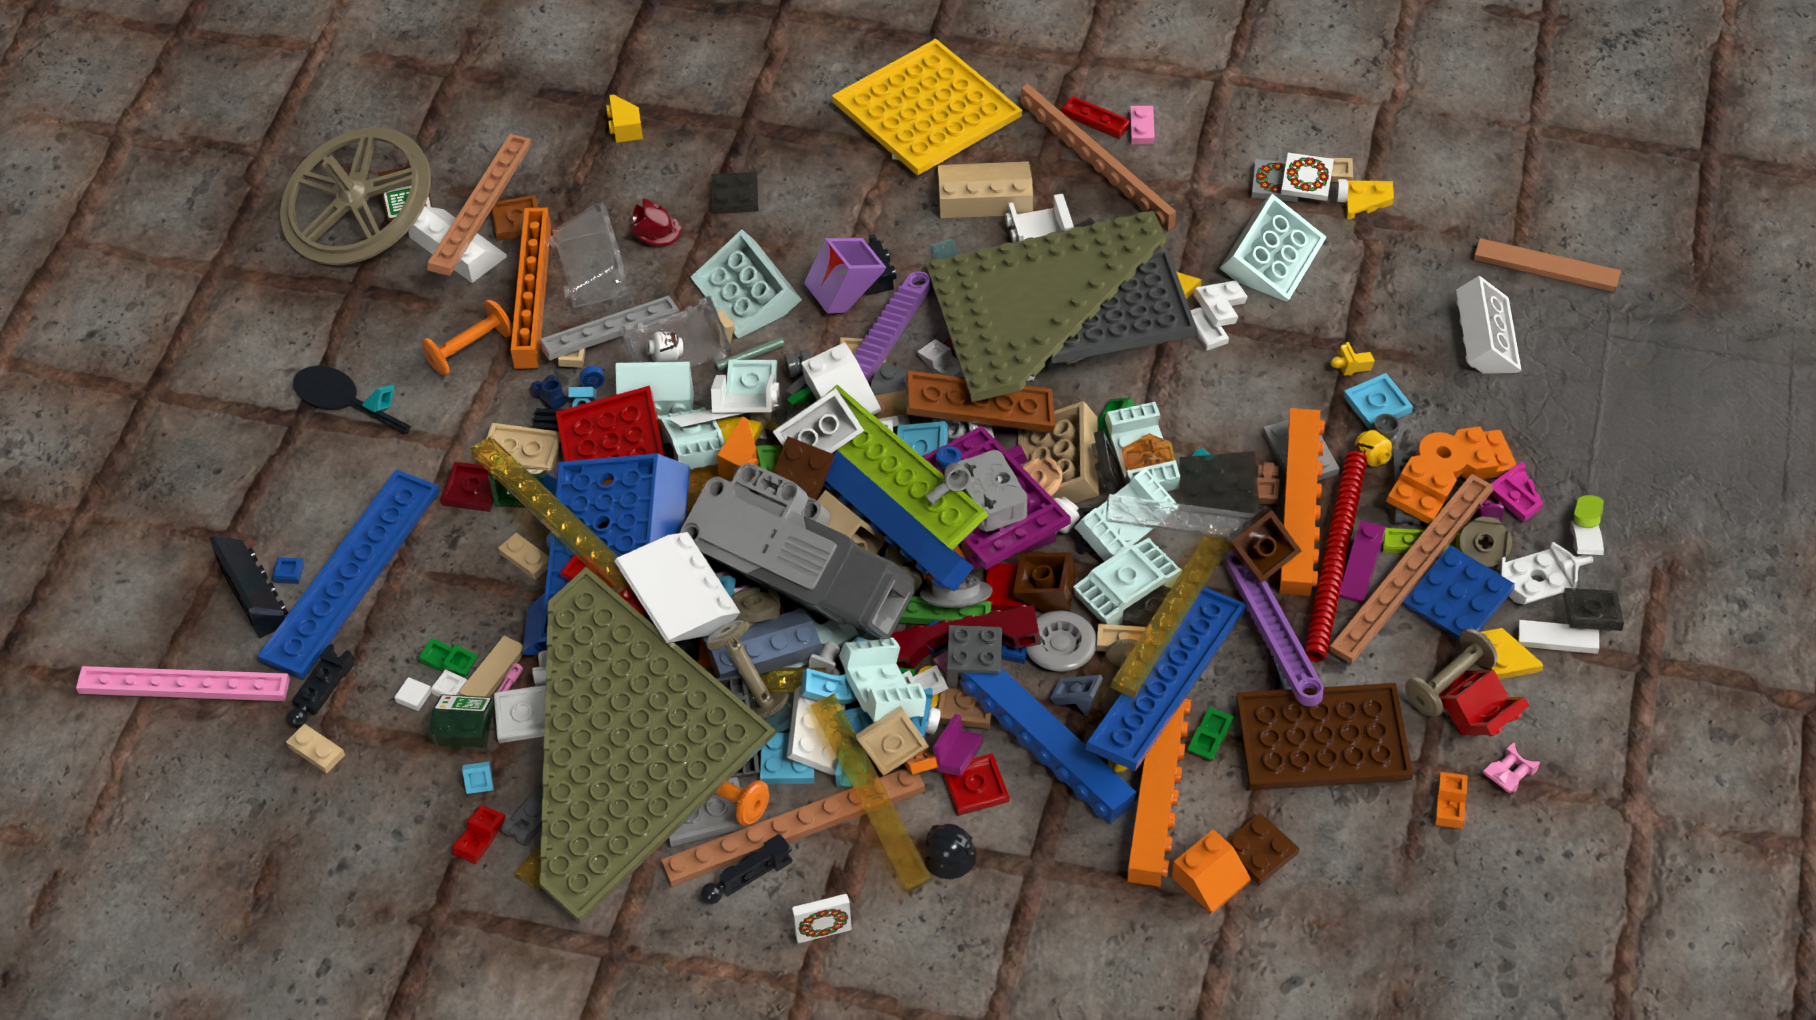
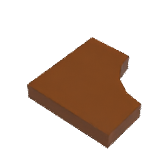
M536 195L495 203L492 208V216L497 241L520 237L521 229L523 228L524 208H538Z

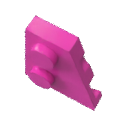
M1520 462L1491 483L1493 485V492L1490 495L1498 502H1501L1504 507L1521 521L1525 522L1542 509L1543 502L1535 491L1532 479H1529L1525 472V464Z

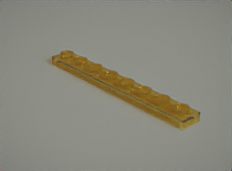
M832 694L810 705L907 893L931 882L932 878L865 750L857 740L856 733L836 695Z

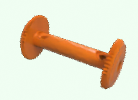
M492 300L485 301L484 308L488 317L445 342L440 348L429 338L423 339V353L437 373L444 376L448 375L450 370L446 358L486 335L494 327L504 337L511 335L512 326L510 320L498 303Z
M760 780L750 783L744 790L726 782L715 793L737 804L736 819L743 826L755 823L765 812L769 801L768 786Z

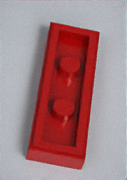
M1071 96L1061 108V112L1066 117L1117 139H1120L1131 126V120L1075 96Z

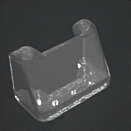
M604 202L592 205L552 230L553 235L549 236L551 249H556L557 253H559L567 285L563 286L566 300L571 299L573 308L628 296L621 254Z
M711 296L700 299V305L693 308L689 306L686 308V311L646 325L639 323L636 329L633 328L632 323L620 327L618 339L629 362H654L651 355L647 354L646 343L647 340H651L655 332H675L679 338H682L683 354L681 357H678L676 362H690V369L710 361L715 363L728 358L727 354L730 353L732 348Z

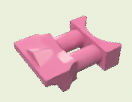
M1512 743L1506 749L1505 758L1502 761L1491 763L1483 773L1508 793H1511L1512 791H1517L1519 781L1527 773L1532 776L1538 770L1540 762L1523 759L1517 753L1515 743ZM1515 763L1518 767L1512 772L1509 768Z

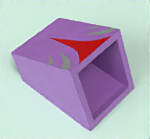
M825 238L804 284L827 313H846L885 271L886 266L863 238Z

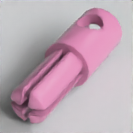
M513 663L497 692L510 689L511 685L516 682L523 671L521 665Z

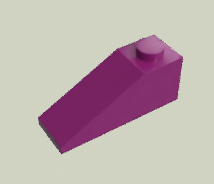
M1363 520L1360 521L1339 598L1364 604L1383 545L1386 526Z

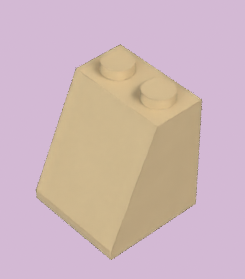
M825 490L817 500L831 514L827 527L847 535L863 549L877 554L887 542L884 539V535L876 532L868 525L867 521L859 517L851 508Z

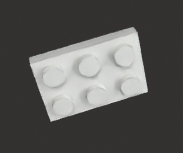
M799 686L794 692L787 758L827 774L835 775L843 730L834 723L833 714L845 711L846 704H830L801 696L802 686Z

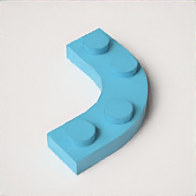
M856 637L853 642L867 641V639ZM806 668L802 673L801 696L838 705L857 701L845 674L841 676L830 675Z

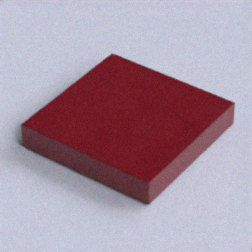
M454 462L441 498L442 506L490 512L503 472L492 471L500 467Z

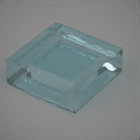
M954 239L931 245V251L935 259L948 258L960 253Z

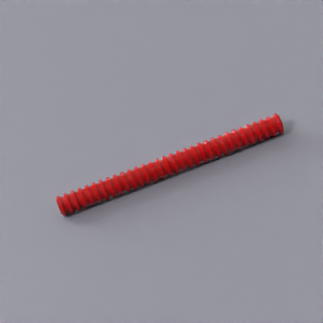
M1350 451L1345 456L1315 603L1310 618L1304 651L1309 660L1314 662H1321L1327 658L1328 646L1330 644L1332 626L1334 624L1336 607L1345 572L1344 568L1346 567L1367 464L1366 455L1359 451Z

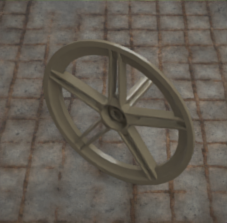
M381 127L349 131L322 144L298 166L285 188L281 201L280 220L287 241L303 257L326 265L352 264L369 259L385 251L409 231L426 204L430 191L431 173L424 152L407 135L393 129ZM376 141L389 143L397 147L409 160L411 168L366 180ZM359 142L348 176L333 155L329 157L327 155L343 146ZM323 159L322 165L332 178L310 171ZM305 178L312 179V180H316V181L323 182V183L330 184V185H334V187H333V188H330V187H327V186H324V185H321V184H318V183H315V182L306 180ZM411 184L409 195L402 209L380 231L367 205V201L370 197ZM303 185L336 196V199L301 232L295 218V203L300 186ZM363 208L376 233L373 236L359 213ZM349 210H353L368 239L345 246H326L316 243Z

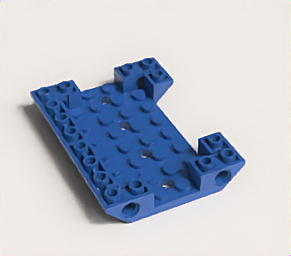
M660 454L559 462L543 477L538 521L539 523L553 522L545 593L532 603L527 610L523 644L524 655L539 654L541 651L547 650L548 601L569 583V581L562 578L560 572L575 554L597 565H604L605 569L625 578L614 562L616 558L667 535L680 533L687 514L689 465ZM606 479H614L611 484L606 486L602 485V483L605 482ZM602 522H609V525L606 528L598 529V526ZM647 614L645 618L655 626L652 619Z

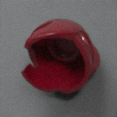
M645 198L642 200L643 207L638 204L635 205L632 215L634 226L630 229V234L647 244L659 247L671 245L677 241L682 227L675 218L672 219L664 207L652 203Z

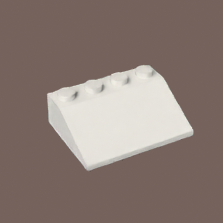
M688 532L667 535L624 554L614 561L666 643L711 635L720 627L733 622L740 614V611Z

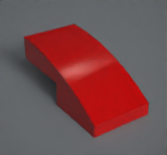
M481 805L467 821L465 833L452 846L453 854L477 864L500 830L505 820V814Z

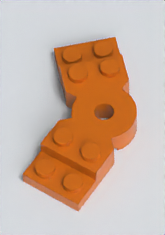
M1481 426L1458 429L1454 436L1442 432L1431 433L1421 440L1415 456L1409 459L1398 481L1389 493L1386 502L1430 525L1440 512L1457 481L1456 479L1460 475L1466 479L1471 474L1480 479L1501 477L1515 467L1517 463L1501 429L1483 432Z

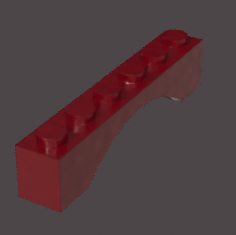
M1019 605L1010 610H994L984 615H968L959 620H943L934 625H918L903 631L894 630L890 636L900 646L896 662L897 666L914 669L921 660L931 654V649L928 646L936 651L948 645L949 625L1001 627L1002 644L1014 649L1041 644L1034 605Z

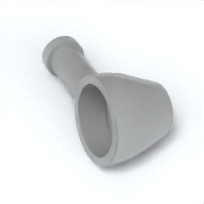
M957 463L949 464L945 469V481L932 492L926 494L928 500L934 505L950 489L961 491L968 487L971 482V474L966 467Z

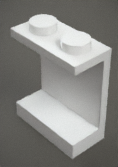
M1063 194L1054 195V208L1017 214L1014 204L1011 202L1008 203V213H1005L1007 227L1011 226L1012 229L1010 230L1012 243L1023 241L1030 237L1036 238L1051 232L1058 233L1074 228Z
M716 375L711 388L712 413L772 412L773 405L778 403V397L780 396L779 382H775V375H770L766 386V394H727L726 375Z

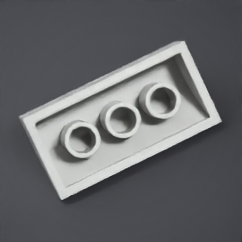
M424 206L420 216L409 229V236L413 241L433 254L456 218L444 209ZM477 233L454 270L473 283L507 256L503 251Z
M1480 276L1456 289L1457 306L1460 311V324L1463 329V342L1466 347L1467 363L1483 374L1518 373L1522 371L1509 298Z

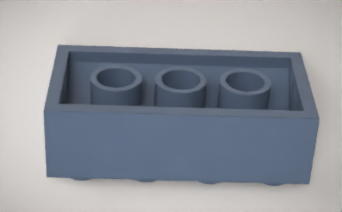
M802 608L781 614L774 620L756 622L739 638L759 674L808 660L811 654L819 656L821 642L813 621ZM709 636L702 638L716 679L741 675L725 647L710 650L706 645Z

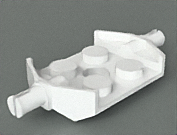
M1553 542L1550 549L1508 562H1505L1506 558L1503 557L1500 575L1515 584V589L1509 597L1514 602L1524 605L1576 589L1579 566L1593 563V557L1589 554L1573 556L1570 552ZM1537 575L1542 577L1544 581L1538 582L1531 577Z

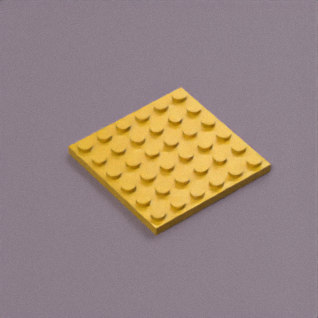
M937 39L832 95V102L917 176L1022 117V109Z

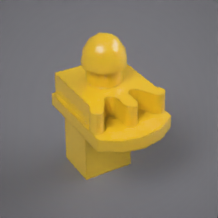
M1349 342L1340 345V350H1337L1339 357H1334L1330 361L1331 366L1337 369L1340 368L1344 376H1351L1356 372L1371 371L1375 362L1371 352L1355 354Z

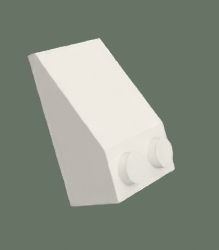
M845 342L801 362L804 379L817 400L826 395L837 384L871 414L874 415L881 411L856 358Z

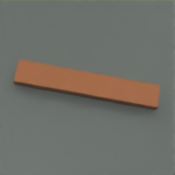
M1482 238L1479 240L1474 257L1475 261L1614 293L1616 292L1621 270Z

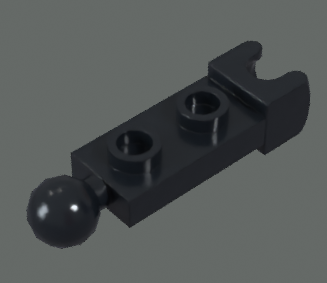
M329 644L320 656L321 660L292 699L293 705L296 708H292L286 716V721L292 728H300L306 724L307 712L317 715L343 676L346 677L354 666V657L349 650L345 651L340 657H337L334 645Z
M780 834L764 842L763 849L750 853L742 862L726 868L719 875V883L710 882L705 884L701 889L702 900L707 904L713 905L721 900L722 893L728 897L770 870L775 869L778 872L793 862V859L788 855L792 851L790 845Z

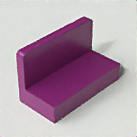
M955 714L933 747L938 766L936 771L959 777L963 775L983 744L981 734L963 731L961 715Z

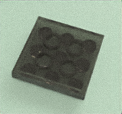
M1255 451L1179 457L1184 529L1243 525L1260 512Z

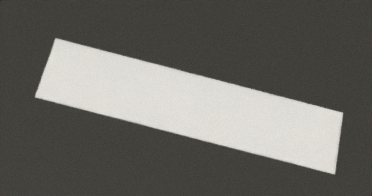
M711 409L669 418V420L684 427L748 412L712 413Z

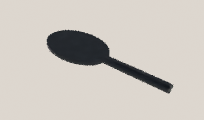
M310 366L300 370L294 377L293 385L297 395L313 407L324 410H339L351 406L405 434L410 432V425L382 411L373 412L363 407V401L356 398L357 389L354 382L340 370L327 366Z

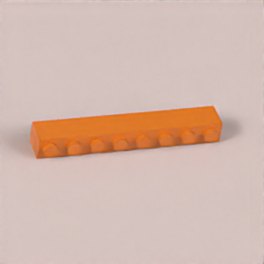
M524 208L511 341V354L515 369L539 368V339L542 336L551 235L548 208Z
M1290 408L1283 526L1302 551L1280 568L1279 594L1310 596L1312 586L1317 587L1318 571H1313V564H1318L1319 549H1314V542H1319L1320 527H1315V520L1320 521L1321 505H1316V499H1321L1322 484H1317V477H1322L1323 462H1318V456H1323L1324 441H1319V435H1324L1325 420H1320V410Z
M1186 698L1144 759L1127 882L1161 887L1162 876H1168L1169 860H1164L1165 852L1171 853L1173 837L1168 836V829L1174 830L1176 813H1171V807L1177 806L1179 790H1175L1174 786L1175 783H1180L1182 767H1178L1177 764L1178 760L1184 759L1185 744L1180 743L1181 737H1187L1188 722L1184 721V715L1189 716L1191 700Z

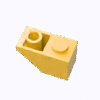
M609 95L611 104L606 105L608 118H613V120L609 121L610 134H615L616 143L643 139L639 107L616 95Z

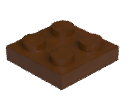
M787 436L773 473L793 481L807 493L808 497L817 501L836 455Z
M1261 813L1226 840L1235 849L1249 876L1259 886L1299 854V847Z

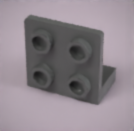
M949 625L948 687H958V677H962V673H1001V627Z

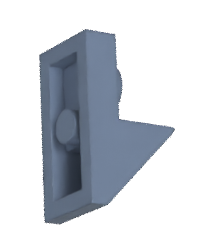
M1101 675L1060 678L1050 699L1055 705L1076 704L1084 715L1088 716L1098 696L1103 678Z

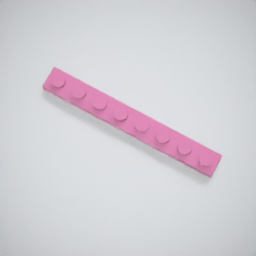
M82 666L76 689L79 694L285 701L290 678L286 673Z

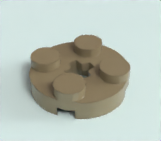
M1479 517L1468 523L1462 530L1459 537V549L1486 567L1494 568L1501 565L1503 557H1508L1512 547V538L1509 531L1499 520L1492 517ZM1483 537H1488V541L1492 542V546L1483 549L1482 545L1478 544V541H1481Z
M751 587L740 590L732 595L733 602L740 611L735 620L747 621L749 627L753 626L756 622L774 620L780 616V596L772 589L768 588L767 593L760 592V587Z

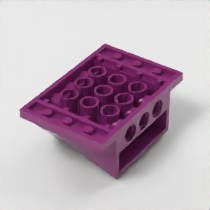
M983 426L942 446H953L959 449L961 460L969 459L992 450L1000 451L1017 477L1022 489L1027 494V517L1024 520L992 531H983L977 526L958 544L966 557L965 560L974 567L972 570L980 566L987 570L1012 555L1055 543L1056 532L1071 524V516ZM940 448L923 456L943 475L945 474V470L940 469L936 464V453Z

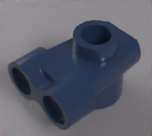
M554 375L547 376L542 382L535 381L530 386L531 392L537 398H542L550 408H559L567 403V397L562 391L561 382Z

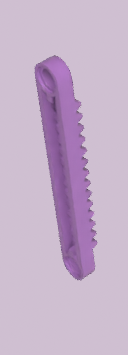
M921 271L913 272L906 278L902 286H898L897 292H894L893 298H890L889 304H886L885 311L882 310L881 317L878 316L877 323L874 322L873 329L869 330V335L865 336V341L861 342L860 348H857L856 354H853L868 384L929 293L931 283L930 276L927 273ZM915 282H924L920 286L913 285Z
M1230 551L1226 559L1227 571L1235 584V589L1239 592V596L1242 597L1243 603L1246 604L1251 619H1254L1255 626H1258L1259 634H1262L1263 641H1266L1267 649L1270 648L1271 656H1274L1275 663H1278L1279 671H1282L1287 686L1291 687L1296 699L1305 706L1319 704L1323 698V684L1266 580L1261 583L1244 565L1234 564L1233 561L1237 560V558ZM1311 688L1316 690L1317 693L1306 695L1303 693V690Z

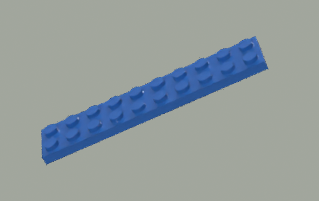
M396 469L257 655L259 662L303 680L440 493L439 486Z
M1198 585L1087 741L1086 750L1136 771L1245 612L1246 604Z

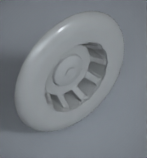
M968 574L955 592L946 586L944 589H941L932 582V584L927 585L921 590L920 596L925 602L934 606L947 608L966 607L988 599L992 594V587L980 581L976 576Z
M1051 611L1036 618L1041 644L1025 647L1028 656L1039 666L1052 671H1070L1083 666L1092 658L1097 647V636L1092 625L1082 616L1069 611Z

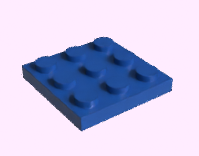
M1450 545L1403 602L1406 608L1459 640L1461 632L1466 629L1480 632L1515 589V584Z

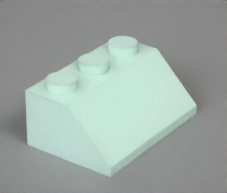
M690 362L616 363L617 394L650 385L653 391L657 415L663 416L668 415V413L674 414L679 413V411L685 412L693 409L694 391Z

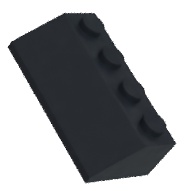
M218 536L209 537L219 568L259 639L275 632L284 621L288 611L282 600H276L275 597L278 596V593L273 583L267 584L266 579H268V576L263 566L257 567L255 562L258 559L252 547L247 549L243 540Z

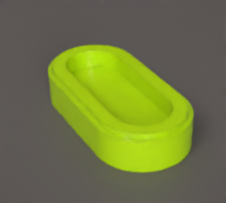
M1585 495L1578 498L1574 512V522L1578 526L1585 528L1599 525L1603 513V499L1593 495Z

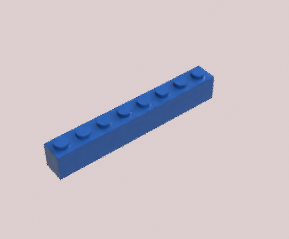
M837 451L824 486L834 494L838 491L841 494L838 498L847 506L851 507L853 504L856 507L853 511L863 520L870 519L871 522L868 525L879 534L883 531L886 534L884 539L895 548L899 545L902 548L899 552L909 561L915 559L917 561L916 568L925 575H928V573L932 574L931 581L941 589H944L946 586L955 592L974 567L954 549L952 550L944 545L884 490Z
M1001 668L1000 674L962 673L960 685L964 692L976 698L984 711L991 712L1005 730L1013 733L1017 737L1018 742L1023 747H1028L1041 764L1047 765L1059 781L1065 782L1073 789L1075 795L1080 800L1088 803L1099 818H1104L1111 824L1133 806L1136 791L1095 753L1086 750V745L1005 670Z

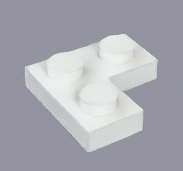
M1237 280L1196 287L1193 294L1215 327L1235 324L1238 315L1232 306L1245 304L1248 297Z

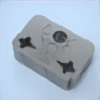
M988 451L957 462V464L966 467L971 474L970 484L962 491L989 515L978 525L981 530L992 531L1022 521L1027 517V494L1022 489L1017 477L1000 451Z

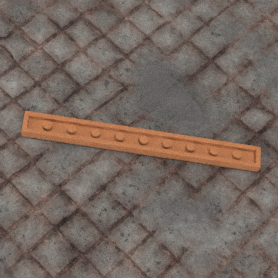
M1026 84L1021 87L1020 102L1024 109L1029 110L1036 116L1039 122H1043L1053 134L1059 136L1068 147L1074 149L1083 160L1089 162L1098 173L1104 175L1113 186L1120 189L1143 212L1154 211L1160 225L1164 229L1170 231L1175 227L1176 211L1032 86Z
M509 134L427 263L428 271L448 276L452 274L530 149L531 139Z
M1473 474L1468 477L1331 644V653L1350 664L1354 663L1479 509V504H1483L1493 492L1492 484Z
M907 768L661 859L662 866L671 887L745 860L750 853L763 849L764 842L777 834L782 835L790 843L925 792V785L919 773L912 775Z

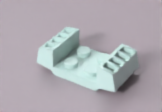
M1156 402L1109 411L1105 416V421L1124 484L1127 485L1134 476L1144 468H1147L1167 492L1179 489L1180 474L1176 460L1170 461L1158 425L1160 413Z
M705 407L685 412L679 411V413L674 414L668 413V415L663 416L657 415L663 444L671 443L674 451V460L689 465L690 469L718 464L717 454L725 444L721 429L715 420L681 427L669 420V418L706 411Z
M1144 468L1125 487L1100 507L1093 509L1082 518L1074 528L1078 530L1105 562L1131 544L1135 545L1171 515L1179 505L1147 468Z
M1147 538L1136 545L1131 544L1091 570L1088 576L1073 586L1075 596L1103 624L1119 625L1123 622L1124 609L1156 588L1165 595L1177 586L1182 569L1168 558L1150 538Z
M894 638L844 642L839 654L849 685L863 711L868 712L874 722L899 706H902L909 718L924 716L925 692L920 683L907 684L896 664L900 646Z

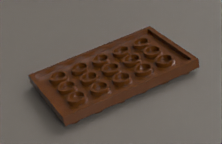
M1396 683L1324 687L1322 701L1315 706L1301 704L1296 699L1292 689L1237 692L1236 700L1250 790L1412 780L1413 778ZM1311 688L1303 690V693L1306 695L1317 693L1316 690Z

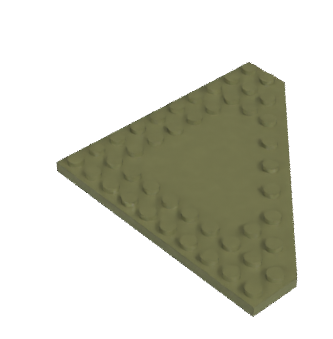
M1144 211L1137 215L1118 217L1115 220L1096 222L1093 225L1074 227L1058 233L1051 232L1036 238L1030 237L1023 241L1004 243L992 248H981L978 251L959 253L952 257L937 258L926 262L927 273L930 276V281L972 402L1021 391L1026 386V380L1030 376L1035 377L1045 367V361L1049 357L1053 358L1064 347L1063 343L1067 338L1072 339L1082 329V323L1086 319L1091 320L1100 310V305L1104 301H1109L1118 292V287L1122 282L1127 283L1136 274V268L1139 265L1146 264L1153 256V251L1157 247L1161 248L1166 243L1165 234L1154 211Z
M587 567L548 601L540 873L541 888L579 923L776 735L773 727L674 642L666 643L657 627Z

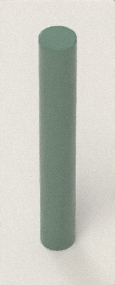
M780 337L715 362L718 372L727 369L729 360H750L785 346L784 341Z

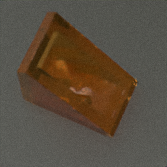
M1150 433L1122 448L1126 472L1175 460L1172 443Z

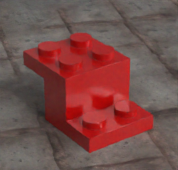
M1494 670L1465 671L1439 694V698H1441L1443 703V709H1447L1461 735H1473L1474 737L1479 735L1491 737L1499 734L1506 723L1519 719L1522 716L1521 712L1529 707L1525 697L1508 696Z

